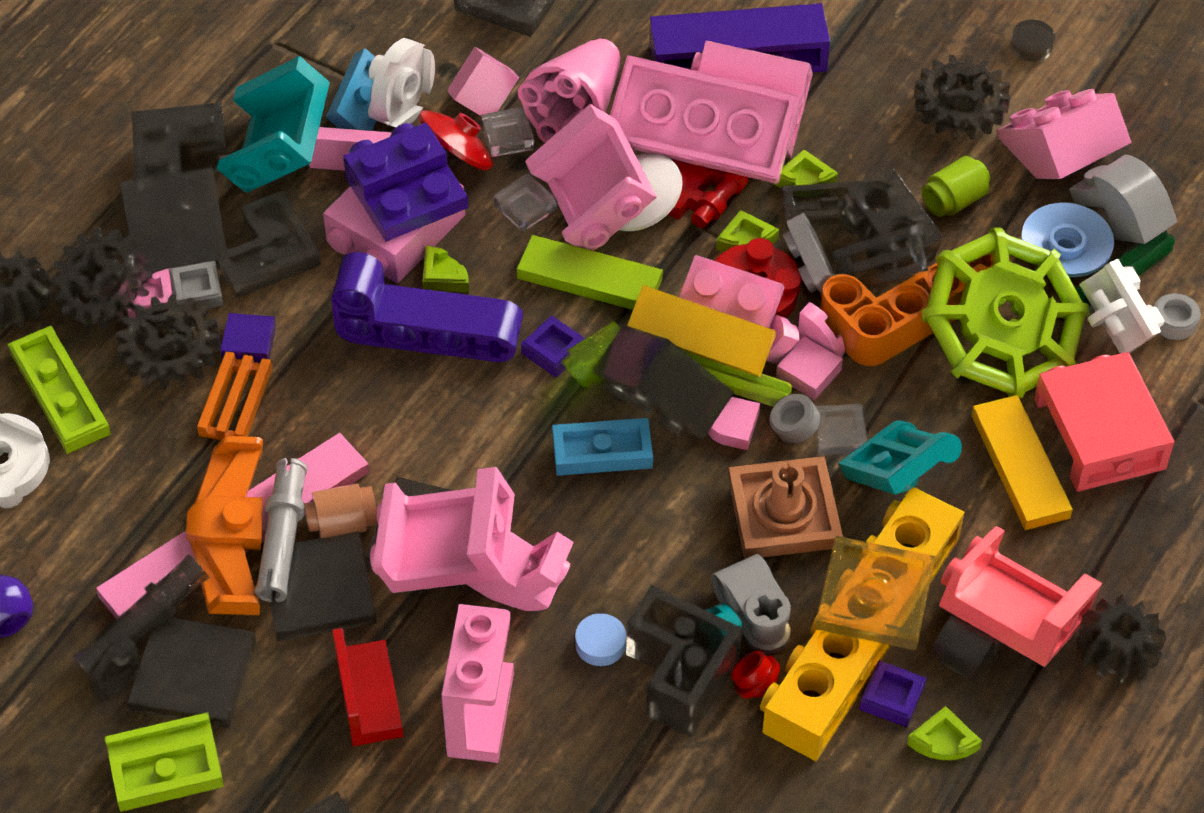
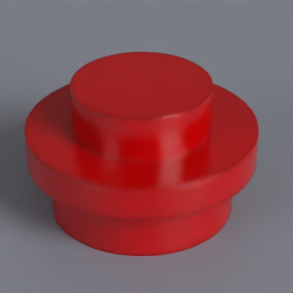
M753 651L747 654L734 666L731 672V679L735 682V691L744 699L763 697L772 683L775 682L777 684L780 664L773 656H766L762 651Z

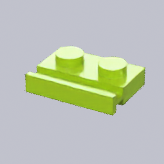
M208 712L105 736L120 812L224 787Z

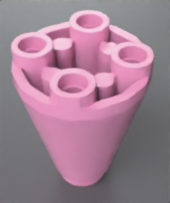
M606 39L591 40L534 68L520 85L518 97L522 102L525 115L536 128L537 135L543 142L546 143L589 104L606 113L619 72L621 59L618 48L612 42Z

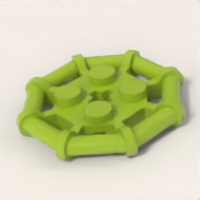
M990 228L988 234L951 251L942 250L936 257L938 267L927 306L921 311L922 321L930 325L952 366L950 373L956 378L963 376L1008 394V397L1018 395L1019 399H1021L1025 392L1037 387L1040 373H1044L1056 366L1068 367L1076 365L1074 359L1085 317L1090 315L1089 305L1082 302L1059 260L1061 254L1055 248L1049 251L1008 235L1003 228ZM987 254H990L993 258V266L987 270L976 272L968 265V263ZM1009 255L1034 264L1037 267L1033 271L1009 261ZM1045 275H1047L1061 303H1056L1053 296L1048 298L1043 289L1046 286L1043 279ZM954 277H957L965 284L960 304L947 305ZM1006 301L1011 303V311L1017 314V319L1005 320L999 313L998 307H1001ZM1062 317V319H1065L1058 345L1051 336L1056 318ZM949 320H960L962 335L967 341L972 343L971 348L967 352H965ZM1039 350L1048 358V361L1024 372L1023 358ZM981 352L1002 359L1007 363L1008 373L977 362L975 359Z

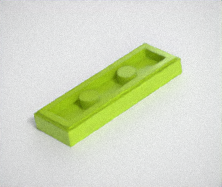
M535 235L531 236L517 267V279L631 310L634 309L642 286L645 285L658 290L663 276V269Z
M48 326L8 344L12 358L67 454L111 435L109 424L52 326Z

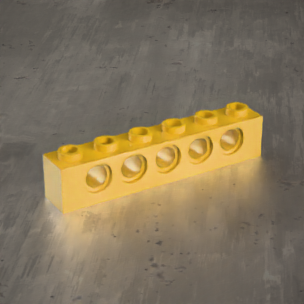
M915 487L907 492L901 502L895 499L890 504L882 521V526H884L882 532L878 537L871 535L867 539L859 555L858 561L861 562L854 573L847 571L841 578L834 595L837 598L830 610L823 607L819 611L810 630V634L813 636L805 647L798 645L793 650L785 668V672L788 674L780 685L774 682L766 691L760 704V710L764 712L763 734L817 762L872 676L878 661L883 659L958 542L964 511ZM901 544H910V545H913L914 547H913V548L905 547V546H903V545H901ZM877 580H888L892 583L884 584L878 582ZM863 616L868 618L869 620L860 621L854 619L853 617ZM839 653L845 656V658L837 659L827 654ZM808 690L816 691L821 696L810 697L802 692Z

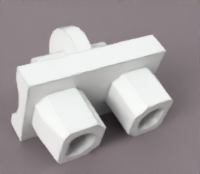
M1117 259L1109 262L1103 269L1079 285L1095 310V313L1087 318L1090 325L1096 327L1103 324L1121 354L1125 352L1131 353L1161 332L1160 327L1164 324V319L1157 307L1146 306L1137 292L1140 289L1139 284L1141 280L1133 267H1123Z

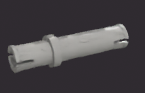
M286 458L280 459L276 463L272 496L267 498L265 504L268 522L258 581L254 592L259 599L266 602H272L273 590L276 591V602L284 601L287 598V585L297 524L304 517L305 505L302 501V494L308 466L295 458H291L289 471L286 470L288 462Z

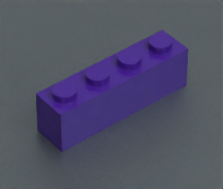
M822 3L650 17L649 49L651 61L691 70L696 52L703 53L707 40L810 63L812 72H823L828 69L830 37Z

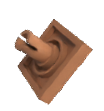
M825 456L729 467L728 482L744 559L755 554H759L763 558L842 548L843 534Z

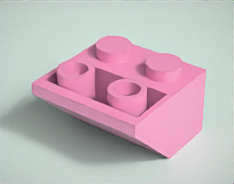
M1094 89L1084 90L1074 95H1071L1070 90L1055 93L1045 99L1046 106L1036 111L1035 108H1027L1016 112L1009 117L1011 123L996 130L998 138L1036 179H1061L1132 143L1115 94H1095Z

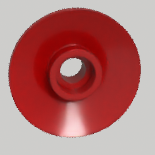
M422 110L418 115L420 124L427 123L444 148L478 169L489 171L492 168L494 162L483 142L476 136L481 128L474 120L463 113H459L454 119L434 111Z

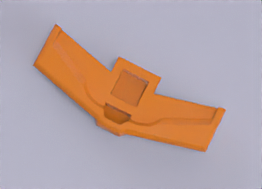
M226 436L214 447L195 504L187 511L186 540L190 542L209 614L260 615V603L254 592L255 587L244 549L261 550L263 498L247 497L263 451V439L260 437Z

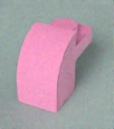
M510 532L505 579L466 585L487 598L524 611L545 610L549 608L558 585L568 573L570 563L566 559L574 542L556 532L537 545L532 546Z

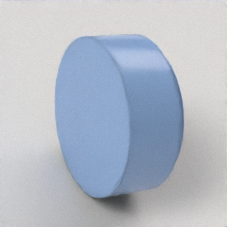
M593 614L586 617L579 623L576 629V651L582 660L594 666H607L615 663L622 657L626 648V631L623 624L617 618L608 614Z

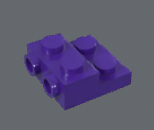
M410 123L399 125L392 131L390 137L375 143L370 140H361L351 147L348 154L343 155L346 180L385 242L469 208L467 194L447 165V153L427 123L416 127Z

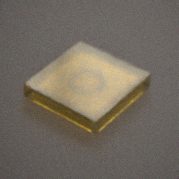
M836 536L815 629L917 650L935 556Z

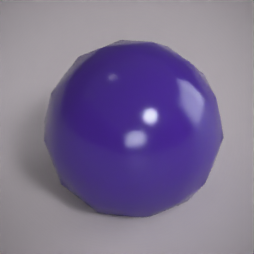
M0 575V638L11 636L25 627L32 617L34 606L29 589L17 578Z

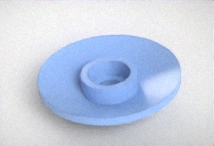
M1053 203L1035 210L1025 221L1021 234V240L1049 251L1055 248L1061 254L1059 260L1069 277H1082L1098 271L1109 261L1114 247V236L1105 219L1090 208L1074 203Z

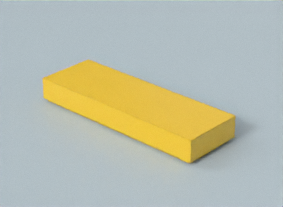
M645 285L641 288L626 327L630 333L759 378L777 334L775 330Z
M1015 395L973 406L971 416L1024 530L1070 519L1073 509L1019 396Z

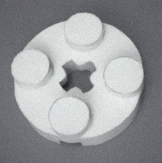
M402 38L388 49L385 56L377 55L373 59L369 68V78L373 80L371 102L368 108V115L371 119L393 127H398L405 123L412 124L424 108L418 106L417 103L422 92L430 94L435 75L434 55L431 50L423 48L424 44Z
M5 413L0 414V456L6 452L8 453V460L0 464V507L12 508L22 501L23 496L31 493L42 482L50 464V455L38 426L25 417Z

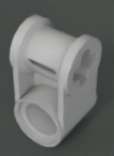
M755 554L711 574L712 586L719 603L727 604L736 613L743 624L742 634L753 650L762 651L764 654H773L780 652L787 646L790 641V626L787 621L790 618L791 605L775 581L770 568L762 556Z

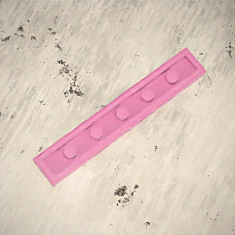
M338 433L298 459L308 466L302 494V501L304 503L313 502L312 492L351 485L369 474L368 462L341 433ZM290 465L287 466L286 470H290ZM276 473L250 489L247 497L263 498L262 542L265 540L268 522L265 504L267 498L272 496ZM186 531L96 588L100 600L125 630H128L200 583L190 542L186 540ZM244 549L245 553H247L248 551L251 550V549Z

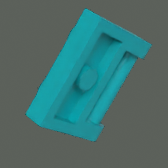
M896 420L841 460L838 465L846 479L896 495L912 489L919 482V477L938 462L952 463L956 461L962 452V444L956 435L947 432L932 434L917 430L912 423Z

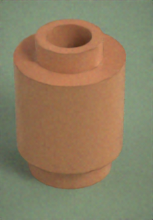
M357 483L312 492L313 502L304 503L308 531H318L320 540L367 532V526L378 525L377 508L371 486L360 488Z

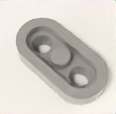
M802 213L787 221L789 231L784 233L783 237L795 258L801 256L805 265L798 270L810 293L818 290L822 295L825 281L835 276L812 225L805 214Z

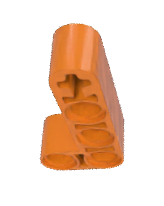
M987 254L968 263V265L976 272L987 270L993 266V258L990 254ZM937 263L877 298L854 276L837 274L825 281L822 288L820 309L828 316L824 322L832 330L835 337L841 334L845 345V352L855 362L864 366L882 364L933 334L930 325L922 321L921 311L927 306L938 267ZM954 277L947 305L960 304L965 284L957 277Z

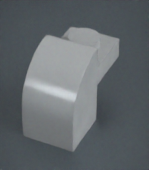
M1125 154L1109 165L1098 166L1087 171L1084 174L1085 179L1069 189L1075 204L1104 208L1115 240L1146 244L1178 222L1168 193L1161 180L1144 162Z

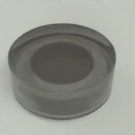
M1030 19L1021 21L1013 28L1010 41L1011 50L1017 57L1026 61L1044 60L1053 51L1055 32L1047 23L1040 20Z

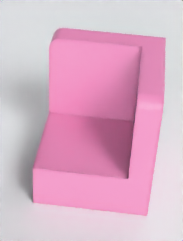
M474 47L449 86L448 93L455 101L491 121L519 77L511 68Z

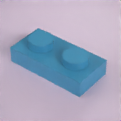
M366 48L354 54L326 115V118L339 129L372 131L376 120L371 119L368 115L373 80L369 78V68L375 56Z
M648 418L552 425L556 476L653 468V452Z

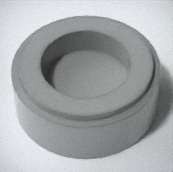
M1172 293L1166 294L1156 301L1154 307H1157L1164 319V324L1160 327L1161 332L1159 334L1171 340H1183L1191 337L1196 332L1201 312L1193 299L1183 294Z
M791 394L780 399L774 405L769 421L772 429L782 441L800 443L810 438L816 432L820 424V413L809 397L803 394Z

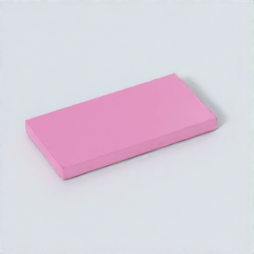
M627 55L610 116L617 119L632 150L661 154L670 159L778 184L801 103V95Z

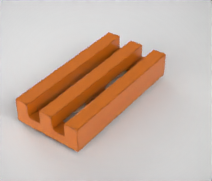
M225 352L197 425L199 436L222 440L226 436L248 437L273 370L271 360L262 358L261 362L257 363L254 362L253 356L244 355L241 360L236 359L235 353ZM237 372L217 427H213L233 373ZM255 375L235 431L229 430L248 376Z

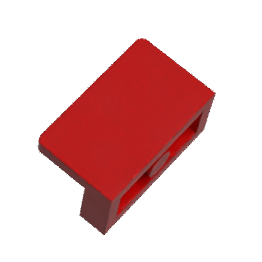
M343 628L332 629L352 746L404 737L386 640L346 647Z

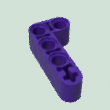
M352 252L342 258L331 298L335 330L341 338L348 342L492 362H504L514 357L523 319V312L518 305L507 300L387 285L384 283L381 262L375 257L362 252Z

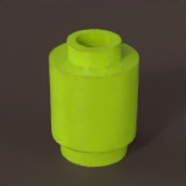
M963 156L927 179V184L921 188L922 199L929 211L935 216H952L988 194L990 175L986 166L981 161L974 160L969 156Z

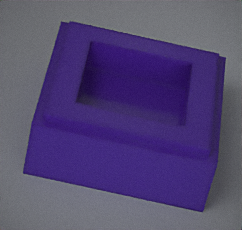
M228 313L220 349L222 360L226 351L235 353L236 359L241 360L244 355L253 356L254 362L260 363L262 358L270 359L276 330L275 316Z
M552 315L521 343V354L556 378L587 350V339Z
M879 660L861 699L859 710L908 728L924 691L927 678Z

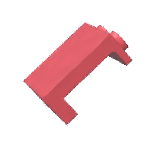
M1129 352L1113 356L1101 355L1088 362L1068 367L1056 366L1039 374L1034 401L1038 408L1048 406L1073 458L1069 477L1076 492L1167 469L1174 440Z
M995 526L983 539L979 536L973 539L962 560L955 557L950 562L941 579V584L946 586L939 606L1045 667L1085 623L1102 583L1084 573L1068 592L1000 554L998 548L1005 530Z

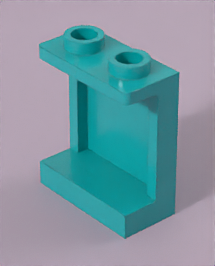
M298 56L236 87L232 101L246 111L251 118L243 149L220 159L217 170L245 193H248L310 164L330 82L303 58Z

